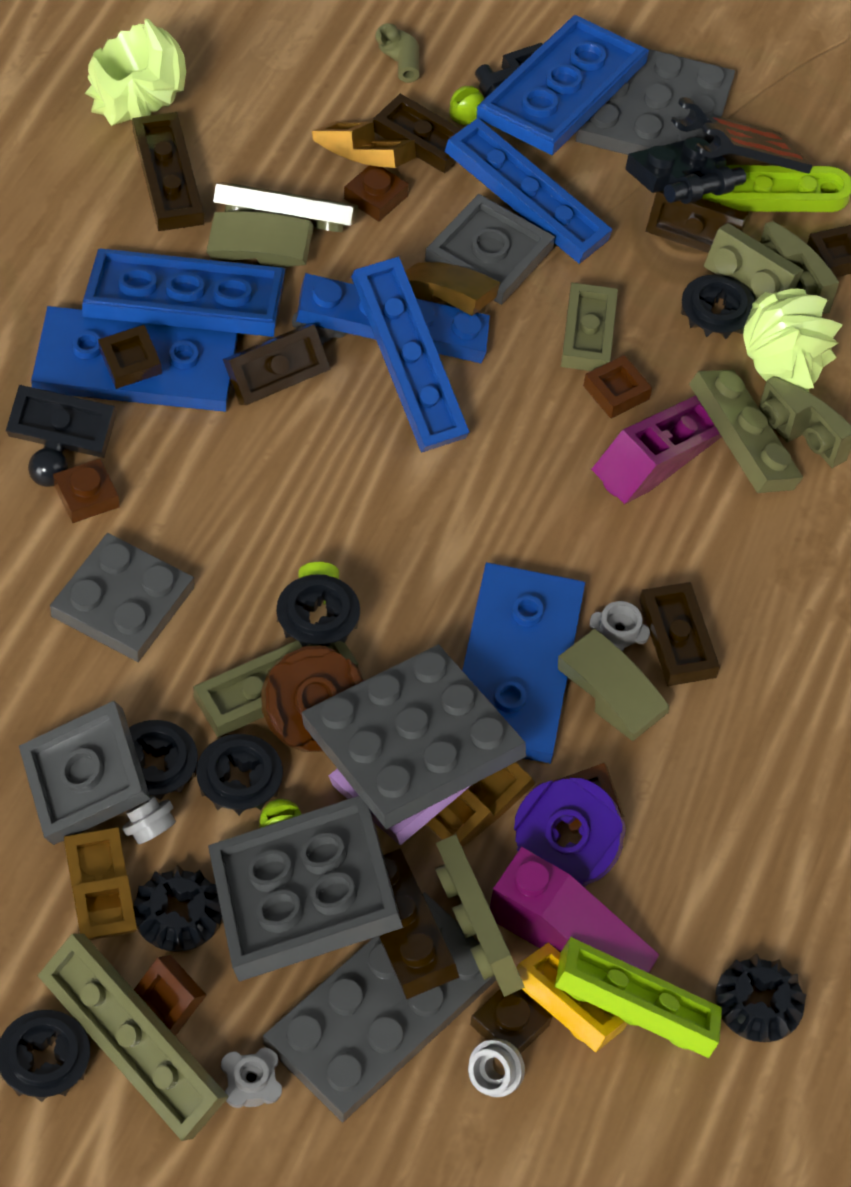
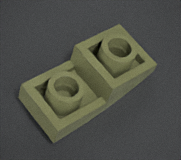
M247 211L214 212L206 252L215 261L256 258L262 266H303L307 264L314 226L309 220L280 214Z
M774 221L765 223L760 243L802 268L804 271L796 288L806 290L808 295H818L827 299L822 314L830 313L839 285V281L831 269L810 246L795 234Z
M777 377L768 379L759 409L766 416L771 428L775 429L787 443L803 435L810 449L814 453L819 454L831 468L847 461L851 450V425L834 409L806 390Z
M593 629L558 656V670L595 698V712L630 740L634 741L669 713V705L650 680L618 647L596 629Z

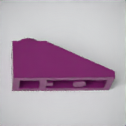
M695 395L623 429L591 470L603 481L606 490L613 496L618 497L625 505L653 490L722 436Z
M523 847L517 852L493 888L489 908L496 923L539 949L549 942L561 953L569 938L572 937L647 973L651 971L658 960L659 954L570 874Z

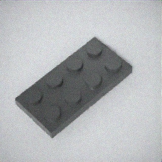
M425 892L423 893L424 899L456 964L459 978L406 999L382 943L377 936L372 938L263 1035V1045L273 1050L277 1054L278 1060L342 1123L497 981L495 976L484 980L470 948L480 943L473 936L466 939L459 923Z

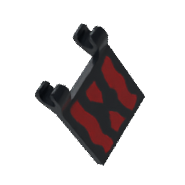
M687 97L679 99L678 104L685 109H690V113L682 120L672 117L671 122L681 131L689 132L702 128L707 134L714 135V140L709 145L703 146L696 143L695 148L703 156L716 158L732 153L796 171L810 173L813 165L780 133L704 113L692 99Z

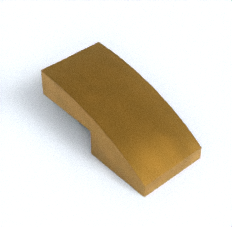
M334 121L312 131L313 140L322 147L358 163L396 168L416 158L415 140H375L373 122Z
M419 262L405 271L416 299L434 303L444 300L471 316L496 298L500 286L499 281L485 274L458 265L441 262Z
M515 762L471 785L426 825L442 840L456 834L463 847L510 809L535 785V782Z
M119 828L65 836L64 845L79 933L85 934L89 940L137 932Z

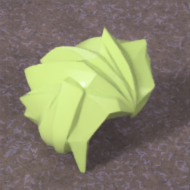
M145 18V24L132 25L130 31L121 30L117 38L107 39L104 48H99L93 53L88 65L89 75L87 78L91 86L85 94L94 98L91 112L104 115L111 126L132 120V118L150 116L151 112L158 111L162 106H170L176 97V93L184 91L186 78L184 54L177 41L166 30L156 27L149 19Z
M796 288L774 293L765 292L752 303L751 312L744 326L743 337L747 355L753 359L755 369L765 381L772 377H777L809 392L810 388H814L813 384L818 380L823 367L837 358L831 348L838 344L833 338L843 324L822 318V312L827 299L818 295H808L806 290Z

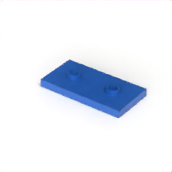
M574 15L478 105L477 118L553 156L647 63L649 50Z
M100 248L97 251L82 302V317L274 337L285 282V268Z
M47 306L31 385L32 388L69 396L226 412L231 381L223 359L236 353L238 333L82 317V310ZM145 325L161 362L162 374L116 389L100 353L98 339Z
M486 562L462 671L525 741L526 757L524 759L551 764L567 683V676L558 670V656L574 645L585 582Z

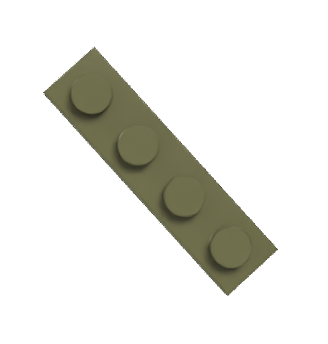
M71 934L37 976L180 1140L194 1139L229 1096L85 934Z

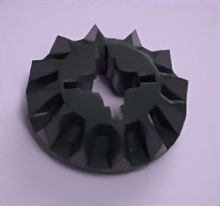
M705 275L690 282L683 291L681 314L689 318L690 328L700 327L704 329L706 337L715 332L720 333L727 339L732 332L744 333V326L755 298L743 283L734 278L724 275ZM720 298L724 299L722 304L724 305L723 310L720 314H713L711 310L715 303H718Z
M308 575L294 580L281 592L276 608L277 622L282 626L285 638L293 637L300 642L302 647L308 644L329 647L331 643L337 641L345 643L353 629L358 628L360 603L355 592L345 582L328 575ZM323 601H326V616H322L318 622L312 624L310 612H315L318 606L321 607Z
M147 720L129 727L150 796H155L161 801L165 794L173 791L181 793L184 785L190 778L195 777L198 753L192 737L180 726L163 720ZM143 749L147 754L151 753L155 758L165 755L164 767L166 772L162 769L158 770L155 766L145 769Z
M232 734L215 740L202 752L198 760L196 776L202 797L206 796L211 800L217 811L224 807L234 810L240 816L247 809L256 807L262 810L269 799L273 796L277 797L283 778V766L276 750L263 739L248 734ZM230 761L241 772L251 770L249 773L250 787L247 788L246 785H242L237 779L228 781L231 778Z
M178 865L172 871L162 874L155 871L152 878L144 886H139L133 906L139 933L150 944L166 951L180 952L201 946L215 934L222 920L216 884H212L207 880L200 870L195 873L184 871ZM168 894H171L172 897L175 896L180 902L190 900L187 904L189 923L184 916L180 917L176 911L168 914L165 913L169 909Z
M758 954L748 960L740 962L735 960L723 975L721 974L716 987L715 1000L716 1005L722 1007V1020L733 1032L751 1041L773 1042L783 1039L797 1028L803 1017L807 994L802 993L798 982V974H791L783 968L780 959L771 962L760 959ZM752 986H756L761 992L767 989H776L770 1000L771 1007L768 1008L762 1001L745 1006L752 995Z
M55 1010L29 1012L13 1021L0 1038V1075L2 1081L5 1080L18 1096L24 1094L35 1097L43 1102L50 1096L58 1094L66 1096L72 1086L79 1080H84L89 1059H91L90 1043L83 1027L71 1016ZM55 1041L54 1056L60 1062V1065L45 1062L40 1069L36 1068L33 1072L34 1057L28 1049L44 1051L48 1045L52 1046Z

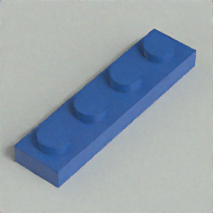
M479 118L448 139L444 152L528 222L555 236L554 243L578 264L608 242L613 230Z
M400 257L355 269L351 278L421 453L466 439L470 433Z
M305 273L301 285L296 322L315 324L318 327L376 340L354 284ZM416 299L438 354L482 364L487 352L490 315L476 313L471 316L455 307Z

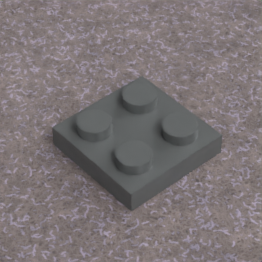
M478 194L426 248L425 261L458 265L499 281L500 286L494 301L502 305L552 251L555 236Z
M107 533L50 604L51 617L139 662L193 591L194 577Z
M115 701L19 745L44 838L53 845L64 841L65 836L79 834L151 800L124 710Z

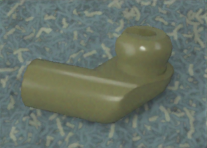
M392 23L381 25L375 34L380 50L398 62V77L401 81L407 83L416 81L420 75L418 42L410 34L397 29Z

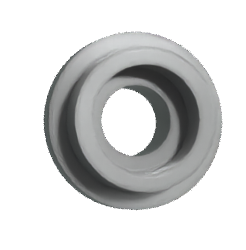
M151 796V800L128 810L126 814L130 821L122 827L126 836L133 835L136 842L142 844L160 835L175 824L176 820L170 812L174 806L169 799L158 803L155 796Z
M493 1038L475 1047L469 1059L468 1074L473 1086L481 1093L492 1097H504L516 1091L523 1082L525 1064L520 1052L513 1044L503 1039ZM494 1057L502 1063L505 1075H500L495 1071L493 1067Z

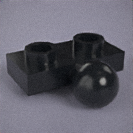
M19 385L6 432L9 437L44 444V448L36 451L30 458L28 471L35 483L44 487L54 486L53 474L68 469L67 459L63 455L64 449L105 458L117 410L112 405Z

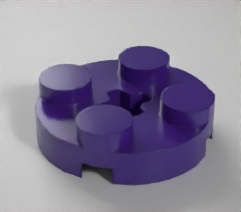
M582 778L560 779L554 782L551 780L538 785L524 798L515 816L514 830L516 831L517 851L521 847L527 849L570 874L583 887L604 877L614 867L623 849L626 826L621 818L618 806L602 788ZM575 818L580 820L582 825L579 828V833L582 835L579 843L569 842L565 847H561L557 843L561 837L560 832L556 830L558 823L564 821L570 824Z

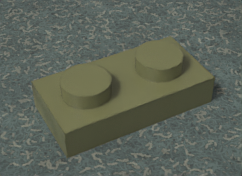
M729 223L718 229L704 263V267L716 275L728 276L743 283L751 291L755 299L765 292L774 293L787 289H796L804 271Z
M571 282L561 367L592 371L610 362L617 288Z

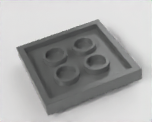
M648 49L647 63L577 131L575 142L626 155L650 149L653 146H663L684 141L691 137H700L710 144L714 140V135L707 134L702 128L689 132L681 131L671 122V119L675 117L682 120L689 115L690 109H685L678 104L679 99L682 97L692 99L704 113L722 117L732 87L735 70Z
M439 644L302 711L305 729L385 829L526 757L525 741Z
M360 796L208 845L232 968L239 982L403 928L372 812Z

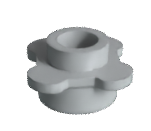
M625 601L612 602L604 608L603 612H595L590 618V628L599 631L622 652L625 647L634 643H646L650 636L649 627L642 624V615L639 609ZM615 626L623 627L624 630L618 631Z
M261 1048L256 1054L249 1055L230 1052L223 1057L221 1069L227 1074L228 1088L225 1090V1093L229 1096L226 1102L230 1106L235 1108L243 1106L257 1107L264 1103H275L281 1097L282 1086L276 1081L274 1070L278 1065V1056L273 1050ZM253 1073L257 1076V1079L254 1082H249L246 1080V1076Z

